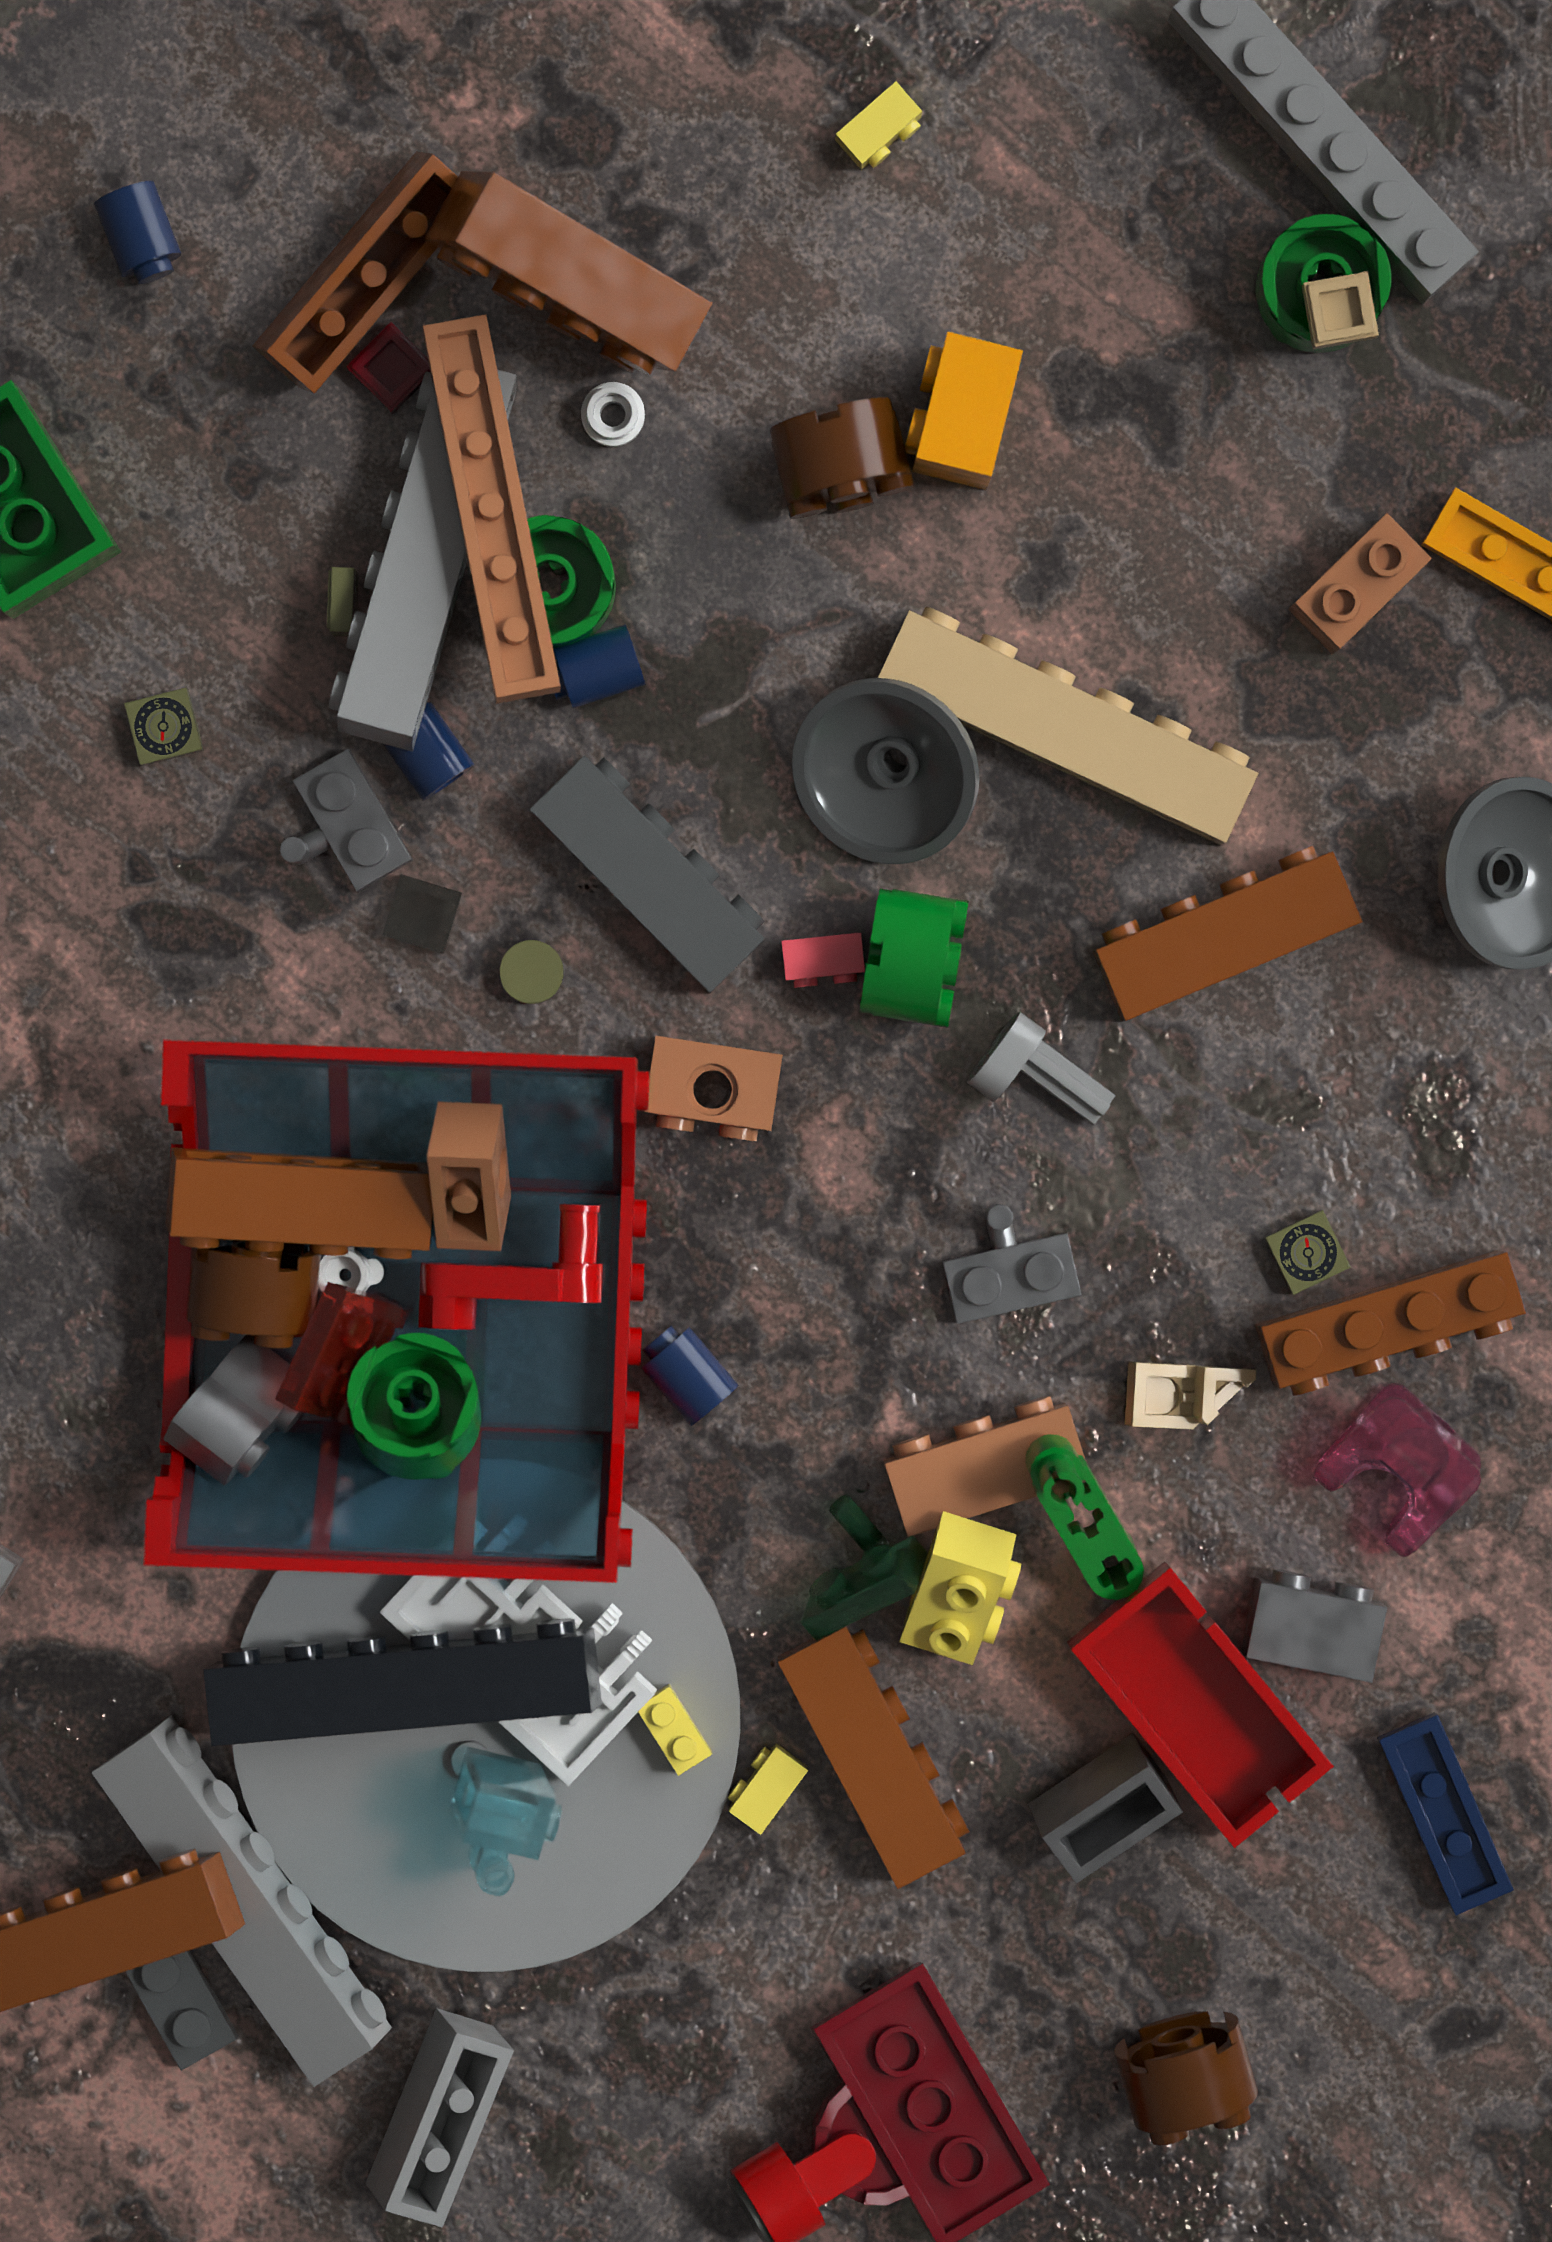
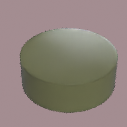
M537 940L519 942L513 945L502 958L500 964L501 983L511 997L522 1003L538 1004L549 1000L558 992L563 982V962L559 954L544 942Z

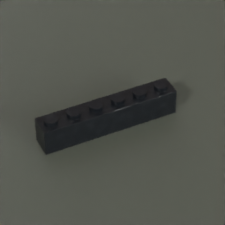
M554 1619L536 1623L537 1633L512 1635L510 1624H499L474 1628V1638L449 1640L448 1630H432L410 1634V1644L386 1646L385 1636H366L347 1640L348 1650L323 1652L321 1641L285 1645V1655L261 1657L260 1647L225 1650L221 1652L222 1661H217L203 1669L211 1746L592 1713L602 1705L594 1627L576 1629L575 1619Z

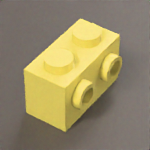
M943 1511L910 1598L899 1642L973 1665L981 1642L993 1644L998 1633L1004 1612V1607L996 1605L998 1598L1010 1600L1013 1595L1021 1569V1563L1011 1560L1017 1534Z

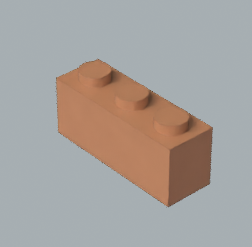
M1045 1396L1015 1406L1014 1409L1017 1417L993 1425L990 1415H985L954 1425L956 1437L935 1444L931 1443L929 1434L892 1445L895 1456L883 1461L907 1536L911 1537L936 1529L943 1511L960 1517L971 1518L1037 1497L1025 1463L1026 1452L1032 1442L1038 1437L1047 1434L1060 1435L1068 1439L1078 1455L1084 1457L1069 1406L1065 1402L1053 1405L1051 1396ZM1056 1471L1052 1473L1053 1479L1059 1477Z

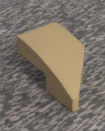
M1128 1361L1125 1425L1174 1429H1194L1199 1423L1208 1425L1220 1414L1218 1410L1242 1387L1247 1388L1256 1380V1370Z

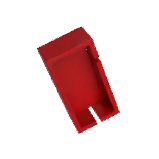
M1164 1561L1142 1580L1139 1588L1134 1593L1114 1602L1069 1639L1067 1644L1230 1844L1236 1848L1279 1812L1266 1795L1269 1790L1276 1786L1290 1803L1334 1766L1210 1615L1200 1623L1197 1621L1207 1611Z

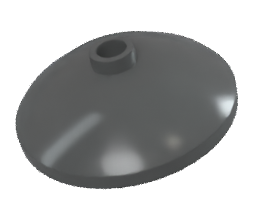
M867 678L844 684L828 693L810 710L803 720L795 739L792 754V772L795 788L805 812L827 839L856 857L882 864H906L928 858L954 840L972 815L979 791V766L972 741L960 720L943 702L913 684L889 678ZM891 749L903 752L907 758V764L902 765L895 762L891 756Z
M1502 778L1476 790L1464 801L1453 816L1446 830L1440 850L1438 888L1446 919L1455 936L1470 953L1485 963L1496 967L1525 970L1544 966L1552 962V783L1538 778ZM1493 866L1495 870L1494 878L1492 876Z

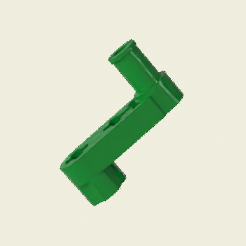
M1054 1434L1038 1437L1030 1444L1025 1459L1038 1499L1091 1589L1097 1595L1110 1600H1119L1130 1596L1139 1588L1144 1574L1142 1561L1132 1537L1125 1530L1084 1457L1078 1455L1068 1439ZM1054 1471L1057 1472L1058 1478L1053 1479L1052 1473ZM1071 1497L1076 1506L1082 1502L1088 1511L1094 1510L1092 1512L1094 1523L1083 1527L1078 1520L1073 1521L1074 1514L1067 1499ZM1116 1555L1119 1563L1113 1567L1106 1568L1103 1560Z

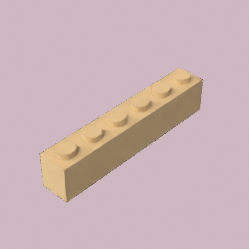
M925 607L922 615H918L909 610L878 678L900 680L922 688L943 702L956 715L963 726L1218 845L1227 843L1259 774L1246 767L1249 756L1219 742H1215L1211 750L1188 740L1192 730L1167 717L1157 715L1154 722L1150 723L1130 713L1134 705L1133 702L1104 688H1099L1096 696L1072 686L1076 676L1056 665L1041 661L1038 669H1034L1014 659L1018 649L998 638L983 634L980 642H976L956 632L960 622L940 611Z

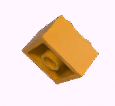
M947 332L943 348L930 346L919 391L930 393L931 398L927 411L915 408L905 446L907 454L916 456L912 472L983 490L987 489L992 477L1023 350L952 332Z

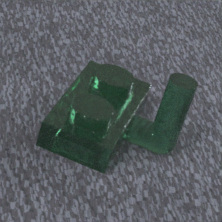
M849 1495L838 1498L831 1505L829 1512L863 1550V1554L859 1562L842 1570L837 1568L830 1569L820 1575L809 1589L810 1597L801 1624L815 1640L823 1638L914 1594L928 1552L913 1535L890 1546L889 1541Z

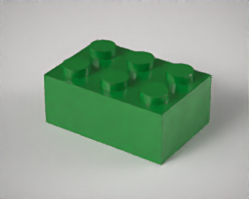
M10 380L0 386V608L4 614L14 619L121 553V550L22 390Z

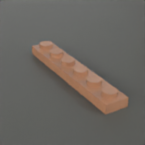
M487 315L423 325V337L496 704L560 692V681Z

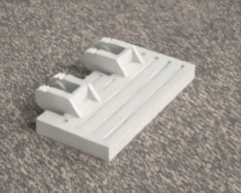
M517 1517L482 1555L502 1556L507 1549H512L522 1539L528 1525ZM477 1523L474 1550L488 1535ZM455 1531L434 1553L453 1554ZM547 1543L543 1548H538L531 1557L554 1558L558 1553ZM413 1575L380 1611L409 1640L410 1634L432 1630H448L449 1640L474 1638L473 1629L482 1626L510 1624L512 1635L537 1633L536 1623L547 1620L575 1619L576 1629L583 1622L543 1584L523 1605L517 1598L533 1580L513 1579L509 1584L505 1579ZM613 1603L589 1627H594L595 1643L602 1636H607L619 1622L622 1612ZM641 1630L637 1635H632L620 1648V1653L604 1670L598 1665L602 1705L592 1713L498 1722L569 1786L657 1691L638 1671L619 1691L611 1686L645 1650L652 1639Z

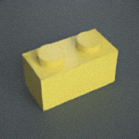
M896 81L836 133L835 141L861 170L868 164L875 168L891 153L887 147L898 138L903 142L906 141L921 127L917 121L921 119L922 110Z
M670 1684L657 1691L639 1710L638 1713L678 1776L712 1755V1750Z
M777 1743L774 1744L771 1750L763 1747L751 1764L756 1769L747 1782L740 1779L728 1795V1799L732 1801L729 1805V1812L760 1835L808 1772L806 1764Z

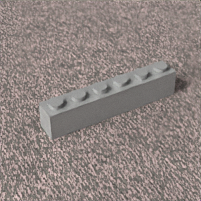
M1180 0L1173 6L1168 18L1169 24L1342 216L1348 217L1360 224L1359 226L1378 240L1388 256L1391 271L1422 305L1478 254V249L1254 0Z
M497 369L508 421L516 396L517 375ZM427 371L422 380L416 409L426 411L420 433L408 431L400 457L399 468L408 470L402 493L390 492L382 519L381 528L391 530L385 553L373 551L365 577L364 588L373 590L367 613L356 611L350 627L346 648L356 651L350 673L347 674L340 671L337 673L329 701V709L338 711L337 723L339 732L412 752L468 562L431 372Z
M172 1715L118 1751L92 1772L160 1870L159 1861L189 1849L195 1848L198 1858L217 1852L221 1853L245 1925L228 1938L212 1944L313 2087L372 2050L392 2027L386 2020V2012L380 1999L371 1990L364 1989L350 1969L348 1956L341 1944L334 1938L327 1936L312 1915V1907L305 1893L287 1880L275 1863L274 1851L269 1842L261 1834L251 1829L238 1810V1802L233 1791L226 1783L215 1778L201 1758V1750L194 1736L185 1728L179 1727Z

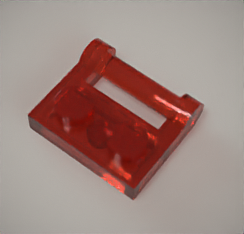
M328 1281L275 1400L293 1410L333 1419L352 1427L347 1392L349 1380L356 1364L373 1347L376 1346L378 1348L390 1342L396 1327L403 1329L411 1311L387 1298Z

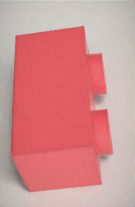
M861 933L781 941L785 981H794V988L818 986L817 978L833 976L834 984L857 982V974L865 973Z

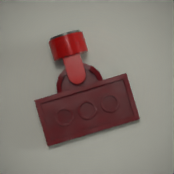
M917 1962L810 2027L842 2082L823 2099L813 2120L812 2153L792 2164L779 2143L775 2142L730 2169L731 2177L727 2179L736 2199L762 2242H799L826 2226L818 2207L840 2194L863 2205H889L908 2197L933 2242H958L1050 2185L938 1988L921 1962Z

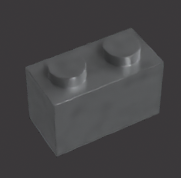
M1278 1569L1273 1570L1272 1580L1256 1577L1241 1649L1246 1658L1373 1682L1387 1607L1383 1603L1372 1600L1374 1589L1344 1582H1336L1334 1592L1309 1588L1310 1576Z
M1134 1733L1028 1803L1043 1840L1076 1884L1183 1813L1167 1777Z

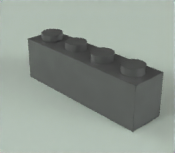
M584 755L530 808L531 812L711 994L765 940L757 931L765 921L739 894L730 902L726 900L712 885L720 875L695 849H692L684 857L667 838L675 829L649 803L639 811L622 794L631 784L604 757L594 765Z

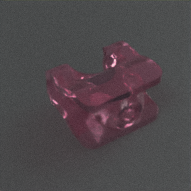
M1391 1383L1377 1393L1353 1422L1321 1455L1316 1463L1312 1477L1330 1492L1343 1488L1352 1478L1367 1470H1384L1398 1477L1406 1488L1408 1499L1399 1513L1392 1519L1386 1533L1385 1542L1400 1557H1406L1421 1547L1477 1491L1481 1483V1458L1479 1453L1406 1386L1401 1383Z

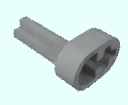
M1017 1012L976 1064L967 1079V1083L994 1102L1021 1071L1091 1125H1095L1100 1116L1104 1115L1111 1106L1110 1103L1116 1095L1044 1042L1042 1039L1046 1030L1022 1012Z

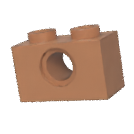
M1386 513L1288 610L1333 655L1432 558Z
M655 1036L650 1069L648 1111L644 1110V1112L657 1114L656 1127L693 1132L695 1120L720 1123L719 1136L757 1142L758 1129L768 1131L772 1129L783 1055ZM707 1071L721 1072L731 1083L732 1093L730 1099L720 1108H706L695 1098L694 1084L697 1078Z
M438 1102L427 1153L437 1248L501 1251L511 1200L502 1104Z

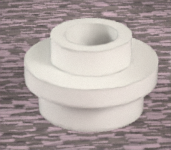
M607 382L596 386L587 394L581 408V420L586 433L595 442L608 447H618L631 442L640 433L645 420V410L640 396L631 387L623 383ZM609 404L620 405L626 413L624 421L615 427L604 424L601 420V412L605 406Z

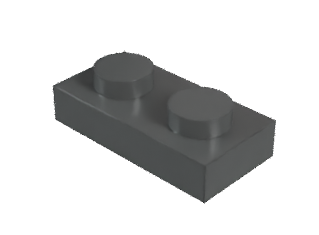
M191 1950L125 1971L181 2071L237 2040L239 2036Z

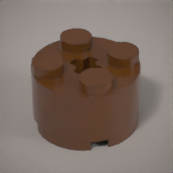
M869 398L837 405L838 410L818 416L816 410L782 421L770 428L771 444L790 519H799L822 513L827 510L826 504L828 503L835 504L837 513L858 510L874 504L872 492L876 491L877 496L881 497L901 493L915 487L897 414L893 410L890 398Z
M233 1240L231 1247H192L186 1319L192 1323L191 1336L202 1340L223 1341L230 1339V1333L254 1335V1344L261 1347H292L294 1337H305L308 1335V1332L315 1329L321 1254L310 1251L304 1254V1244L284 1243L283 1251L279 1252L254 1251L245 1248V1240Z
M1208 2011L1172 2016L1138 2029L1141 2041L1129 2049L1127 2048L1125 2038L1115 2046L1114 2054L1134 2125L1137 2129L1149 2133L1152 2144H1173L1185 2139L1189 2135L1188 2130L1211 2124L1217 2129H1228L1242 2125L1251 2119L1249 2105L1257 2098L1258 2089L1239 2020L1233 2013L1223 2012L1226 2023L1211 2022Z

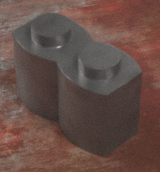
M245 1335L223 1359L212 1375L194 1392L175 1415L164 1440L224 1486L238 1472L248 1478L270 1450V1447L263 1441L276 1428L283 1433H287L306 1409L308 1402L301 1398L309 1378L271 1349L255 1345L254 1336Z

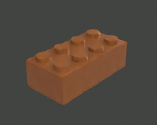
M461 171L425 237V240L441 249L436 258L446 266L468 277H471L472 273L482 278H487L488 276L496 281L491 291L497 296L522 309H525L527 305L539 311L544 309L550 313L545 322L547 325L576 341H579L581 337L593 343L598 341L604 345L599 353L600 356L631 373L635 369L647 375H651L654 369L676 372L713 304L495 172Z

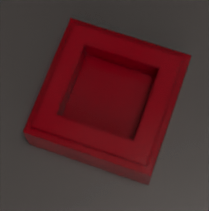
M392 322L346 366L392 415L421 387L425 372H430L428 358Z

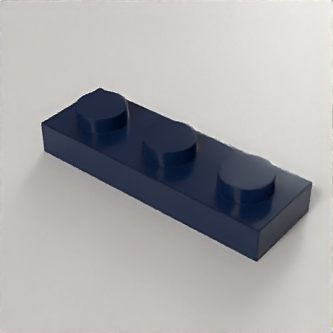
M1433 1712L1378 1736L1377 1740L1454 1915H1459L1514 1891L1438 1714Z

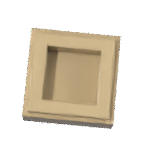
M1368 271L1303 283L1302 291L1313 350L1375 339L1379 336Z

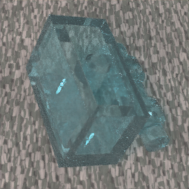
M467 1746L450 1809L463 1843L470 1844L468 1859L478 1886L490 1895L502 1896L509 1891L515 1876L512 1864L508 1859V1854L539 1860L544 1841L552 1843L555 1839L561 1818V1805L555 1803L556 1798L553 1793V1787L550 1786L540 1763Z

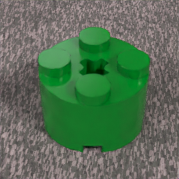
M1313 215L1298 220L1282 232L1271 245L1258 270L1256 300L1264 322L1277 340L1298 350L1312 353L1333 352L1352 344L1347 343L1313 350L1302 285L1303 283L1311 282L1318 270L1324 271L1326 279L1368 271L1376 320L1380 316L1389 298L1391 289L1390 263L1382 245L1368 231L1359 226L1360 224L1341 215Z
M551 515L528 518L527 521L540 583L541 577L539 572L549 567L555 575L566 573L569 579L561 584L563 594L559 597L551 599V596L546 591L542 592L553 648L570 645L594 635L609 616L613 608L616 592L615 573L606 547L593 531L571 519Z
M879 889L860 1012L869 1013L872 1016L948 1028L954 990L943 989L942 984L955 986L962 943L950 942L949 940L950 937L963 939L969 901L897 889Z
M406 1333L395 1336L396 1340L387 1342L378 1348L375 1346L366 1352L358 1361L351 1374L347 1400L355 1439L362 1454L374 1466L389 1475L409 1480L444 1478L452 1473L454 1468L466 1458L479 1435L481 1409L476 1379L465 1358L449 1342L424 1333ZM417 1400L425 1401V1409L418 1408L415 1413L404 1412V1408H413Z

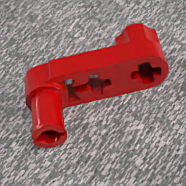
M559 1204L558 1262H552V1267L421 1262L418 1327L474 1330L476 1327L477 1298L601 1303L603 1264L597 1263L598 1212H600V1205Z

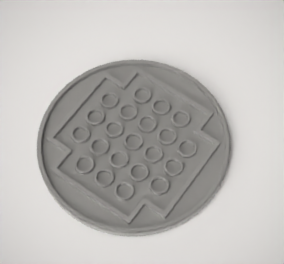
M481 1461L476 1523L488 1535L476 1547L473 1555H482L504 1530L519 1517L528 1527L524 1531L522 1539L512 1549H507L502 1556L531 1557L538 1548H543L548 1543L558 1553L554 1558L596 1559L600 1487L572 1475L536 1465L506 1461ZM460 1464L454 1468L452 1473L440 1479L409 1480L396 1477L367 1490L345 1503L334 1514L331 1550L434 1553L455 1531ZM622 1500L621 1528H633L631 1568L619 1567L617 1583L533 1580L517 1599L524 1605L543 1584L583 1621L577 1629L589 1628L606 1608L613 1603L622 1612L619 1622L607 1636H602L596 1642L597 1662L603 1670L620 1653V1648L632 1635H637L642 1630L652 1641L611 1686L619 1691L637 1671L657 1691L670 1684L712 1750V1755L678 1776L639 1713L624 1726L569 1786L498 1721L233 1744L235 1769L244 1802L257 1832L271 1845L276 1864L290 1882L305 1893L313 1906L345 1931L373 1947L390 1954L436 1968L467 1972H505L539 1967L571 1958L595 1948L630 1928L652 1911L680 1883L699 1858L714 1832L725 1806L737 1763L740 1739V1692L736 1663L727 1631L715 1602L696 1570L679 1548L653 1522ZM312 1531L295 1548L310 1549ZM277 1570L255 1606L240 1648L260 1647L261 1657L285 1655V1645L310 1641H321L323 1652L348 1650L347 1640L366 1636H385L386 1646L410 1644V1640L390 1623L380 1611L413 1575ZM505 1579L509 1584L513 1581V1579Z

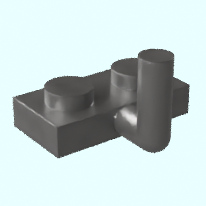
M349 749L344 750L293 780L319 826L298 838L289 837L282 842L280 853L286 861L294 865H302L332 848L357 892L413 861Z
M999 1203L989 1206L985 1212L992 1250L942 1261L957 1324L1082 1295L1068 1233L1017 1244L1012 1224L1013 1213L1009 1207Z

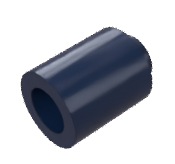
M143 181L122 187L102 196L94 202L95 209L122 277L135 276L138 284H146L174 272L171 262L181 256V251L154 181Z
M626 624L588 636L570 645L553 648L560 681V692L554 694L556 700L569 697L573 709L646 685Z
M431 701L426 704L413 752L383 744L422 801L434 796L475 766Z
M671 1325L643 1349V1352L650 1360L641 1369L690 1427L739 1386L690 1327L678 1334Z

